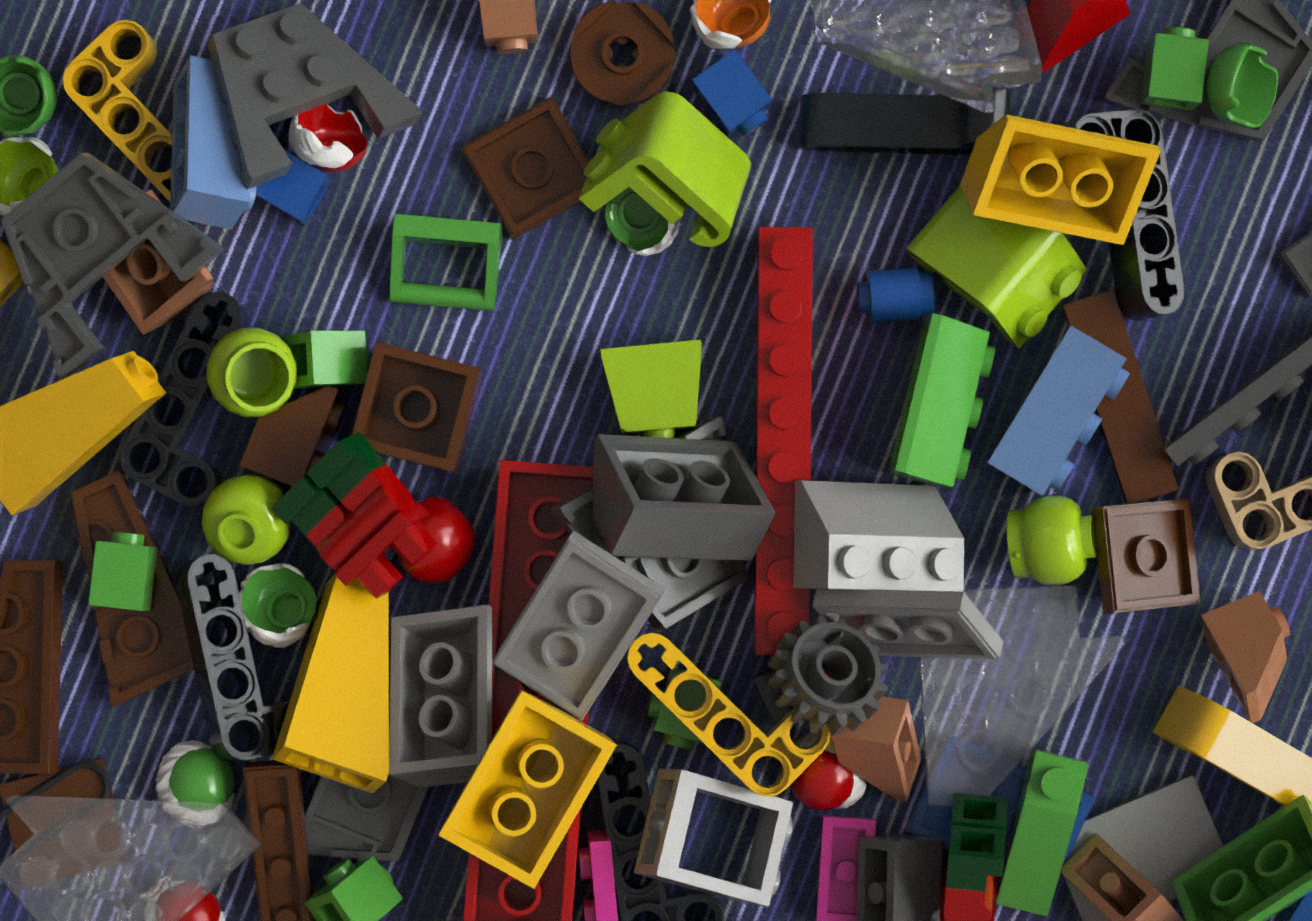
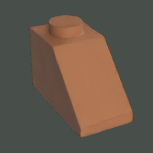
M479 0L483 36L487 48L496 47L498 54H517L528 51V44L539 43L535 0Z
M1257 591L1201 615L1206 644L1251 723L1262 719L1286 664L1287 654L1284 638L1290 636L1289 626L1280 608L1276 606L1270 609L1261 592Z
M882 696L878 700L881 705L879 709L869 719L866 718L857 730L852 731L846 726L838 736L830 734V741H833L839 764L895 800L907 802L921 761L908 700Z
M1097 833L1062 866L1061 873L1108 921H1184L1165 897Z

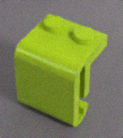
M661 92L622 121L615 118L604 126L596 138V143L599 144L596 155L590 160L583 172L587 178L579 196L580 201L595 212L630 187L671 224L683 216L687 204L698 213L689 240L704 247H714L727 240L751 170V161L745 152L684 97L674 92Z
M961 186L955 190L905 248L907 254L926 272H931V274L936 272L944 278L943 282L948 288L988 316L1001 335L1018 349L1021 348L1028 338L1037 335L1047 321V316L1063 298L1070 296L1077 289L1082 275L1087 271V268L1063 233L975 216L971 212Z

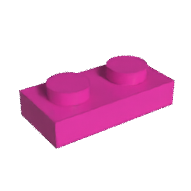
M822 815L815 921H857L858 837L875 836L876 819Z
M606 830L588 831V847L578 848L581 880L591 879L593 896L591 900H583L584 921H618L611 839L607 837Z

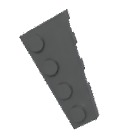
M1308 334L1304 338L1298 339L1283 351V354L1276 359L1277 363L1271 368L1265 367L1255 373L1233 392L1235 395L1228 401L1223 399L1169 441L1164 450L1177 467L1187 459L1194 466L1219 447L1214 438L1230 426L1235 433H1238L1261 415L1256 406L1272 394L1278 400H1281L1304 382L1299 374L1312 364V336Z

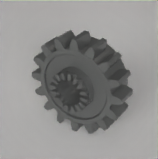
M818 616L810 626L804 620L798 622L790 633L786 632L777 643L776 648L778 650L768 662V665L777 671L769 679L768 685L773 688H782L783 694L775 703L778 707L790 704L795 709L790 719L791 722L795 724L805 717L810 720L809 727L811 733L816 734L824 724H827L831 735L838 736L846 726L852 731L857 730L866 718L869 719L879 709L881 705L878 700L888 689V686L881 682L880 679L888 668L886 664L880 663L877 652L880 650L879 646L870 643L864 636L865 631L862 628L856 630L846 625V620L842 618L837 622H827L824 616Z

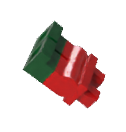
M360 432L337 442L307 472L308 475L302 477L271 508L285 524L292 521L315 545L321 558L332 569L337 571L335 575L345 586L357 580L376 599L387 594L403 578L401 573L386 557L393 548L412 567L424 559L437 546L428 530L421 523L429 515V512L420 502L415 503L407 488Z
M954 793L948 868H944L940 921H994L997 876L1003 877L1008 798Z

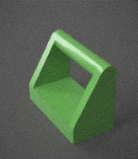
M394 214L390 302L495 311L503 232L501 224ZM407 242L487 249L485 290L403 282Z

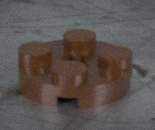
M606 2L590 10L580 20L574 30L570 50L573 73L582 89L598 102L619 109L643 104L657 95L670 79L675 61L672 33L665 20L649 6L637 2ZM617 41L622 46L627 45L629 42L635 45L636 49L632 53L635 62L627 67L621 63L615 66L610 62L613 57L610 46Z

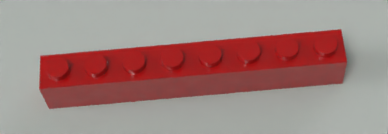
M759 227L757 234L755 476L776 513L754 555L753 653L757 655H774L778 650L776 648L777 643L786 632L790 633L798 622L802 620L809 625L810 589L793 588L795 481H811L813 228Z

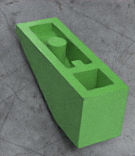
M1031 748L1005 858L1003 877L1000 879L995 904L1048 917L1077 817L1089 766L1088 762Z

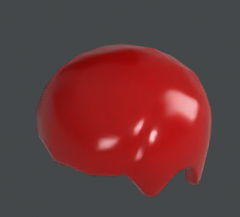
M430 497L420 502L429 512V515L421 523L428 530L437 546L424 559L412 567L399 554L398 559L401 566L414 580L433 584L448 581L456 576L470 560L476 543L473 527L467 517L449 499Z

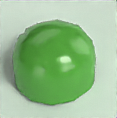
M1238 42L1224 48L1210 64L1206 75L1205 96L1216 118L1240 127L1257 128L1270 115L1277 93L1278 72L1275 67L1268 65L1261 59L1260 56H1266V50L1252 44Z
M12 55L0 58V132L3 136L7 137L35 133L52 118L58 102L56 84L45 67L29 57Z

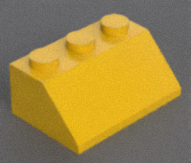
M1006 114L977 137L960 186L971 212L975 216L1124 245L1161 150L1157 145Z
M521 690L438 835L535 889L617 745L610 737L568 713Z

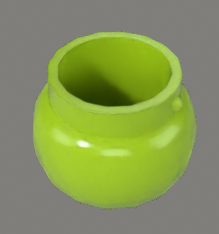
M240 328L224 335L212 348L206 363V380L214 399L227 411L242 417H262L278 410L290 398L297 381V363L290 347L277 334L262 328Z
M236 475L227 479L213 489L204 504L201 525L206 541L218 555L224 557L229 562L251 565L267 561L282 549L290 536L292 521L285 524L271 509L285 495V492L277 482L263 475Z
M1049 495L1032 500L1024 509L1008 511L1007 543L1011 568L1016 579L1032 577L1035 582L1043 585L1070 583L1079 578L1086 570L1087 558L1097 557L1093 516H1083L1079 505L1072 499L1064 496Z

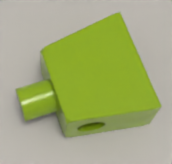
M701 340L600 349L622 435L643 433L644 437L675 438V430L696 427L702 353Z

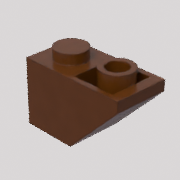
M326 386L285 404L274 412L258 417L239 466L294 486L302 477L308 475L307 472L326 454L320 452L327 432L337 433L347 407L346 404L340 403L343 392Z

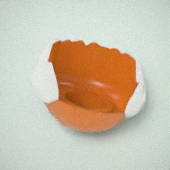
M693 0L690 13L696 34L703 40L704 44L714 49L727 50L749 45L761 37L767 29L771 20V0Z

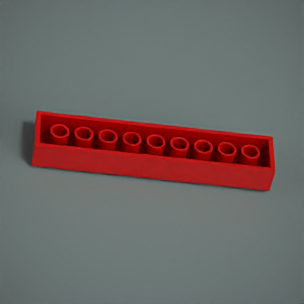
M500 460L489 606L492 607V660L570 536V533L553 516L550 508L581 490L593 486V467ZM492 664V739L521 690L566 713L568 712ZM589 711L582 720V722L587 725L589 720ZM582 807L535 889L469 853L463 921H573Z

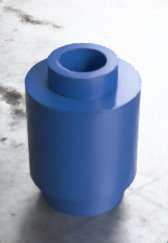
M917 267L867 271L866 282H857L859 314L868 313L870 324L921 320L922 315L934 313V285L931 272L919 273Z

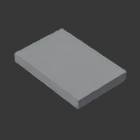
M573 531L493 658L492 664L582 721L666 589Z
M816 589L812 605L821 616L825 617L827 622H837L842 618L846 620V625L856 630L862 628L865 631L864 636L870 643L879 646L878 656L994 660L1001 656L1004 641L964 592Z
M1189 774L1086 818L1068 861L1097 833L1154 886L1167 901H1171L1177 898L1171 881L1222 848L1223 844L1195 778ZM1062 874L1081 921H1108Z

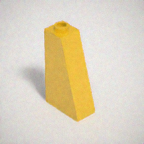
M134 351L108 359L0 406V501L12 516L37 506L166 394V391L158 382V375L153 366L144 358L139 357Z
M335 574L326 583L274 750L273 760L372 794L387 781L389 774L388 593L376 599L357 580L345 586Z

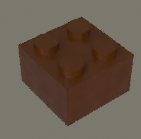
M376 342L352 435L360 432L380 455L457 474L483 371L478 367Z

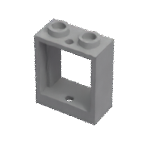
M658 769L634 874L743 904L769 907L771 897L776 893L780 883L781 874L778 867L783 845L788 841L792 832L793 821L790 815L794 802L775 796H761L750 789L683 769ZM696 792L760 810L742 885L679 868Z

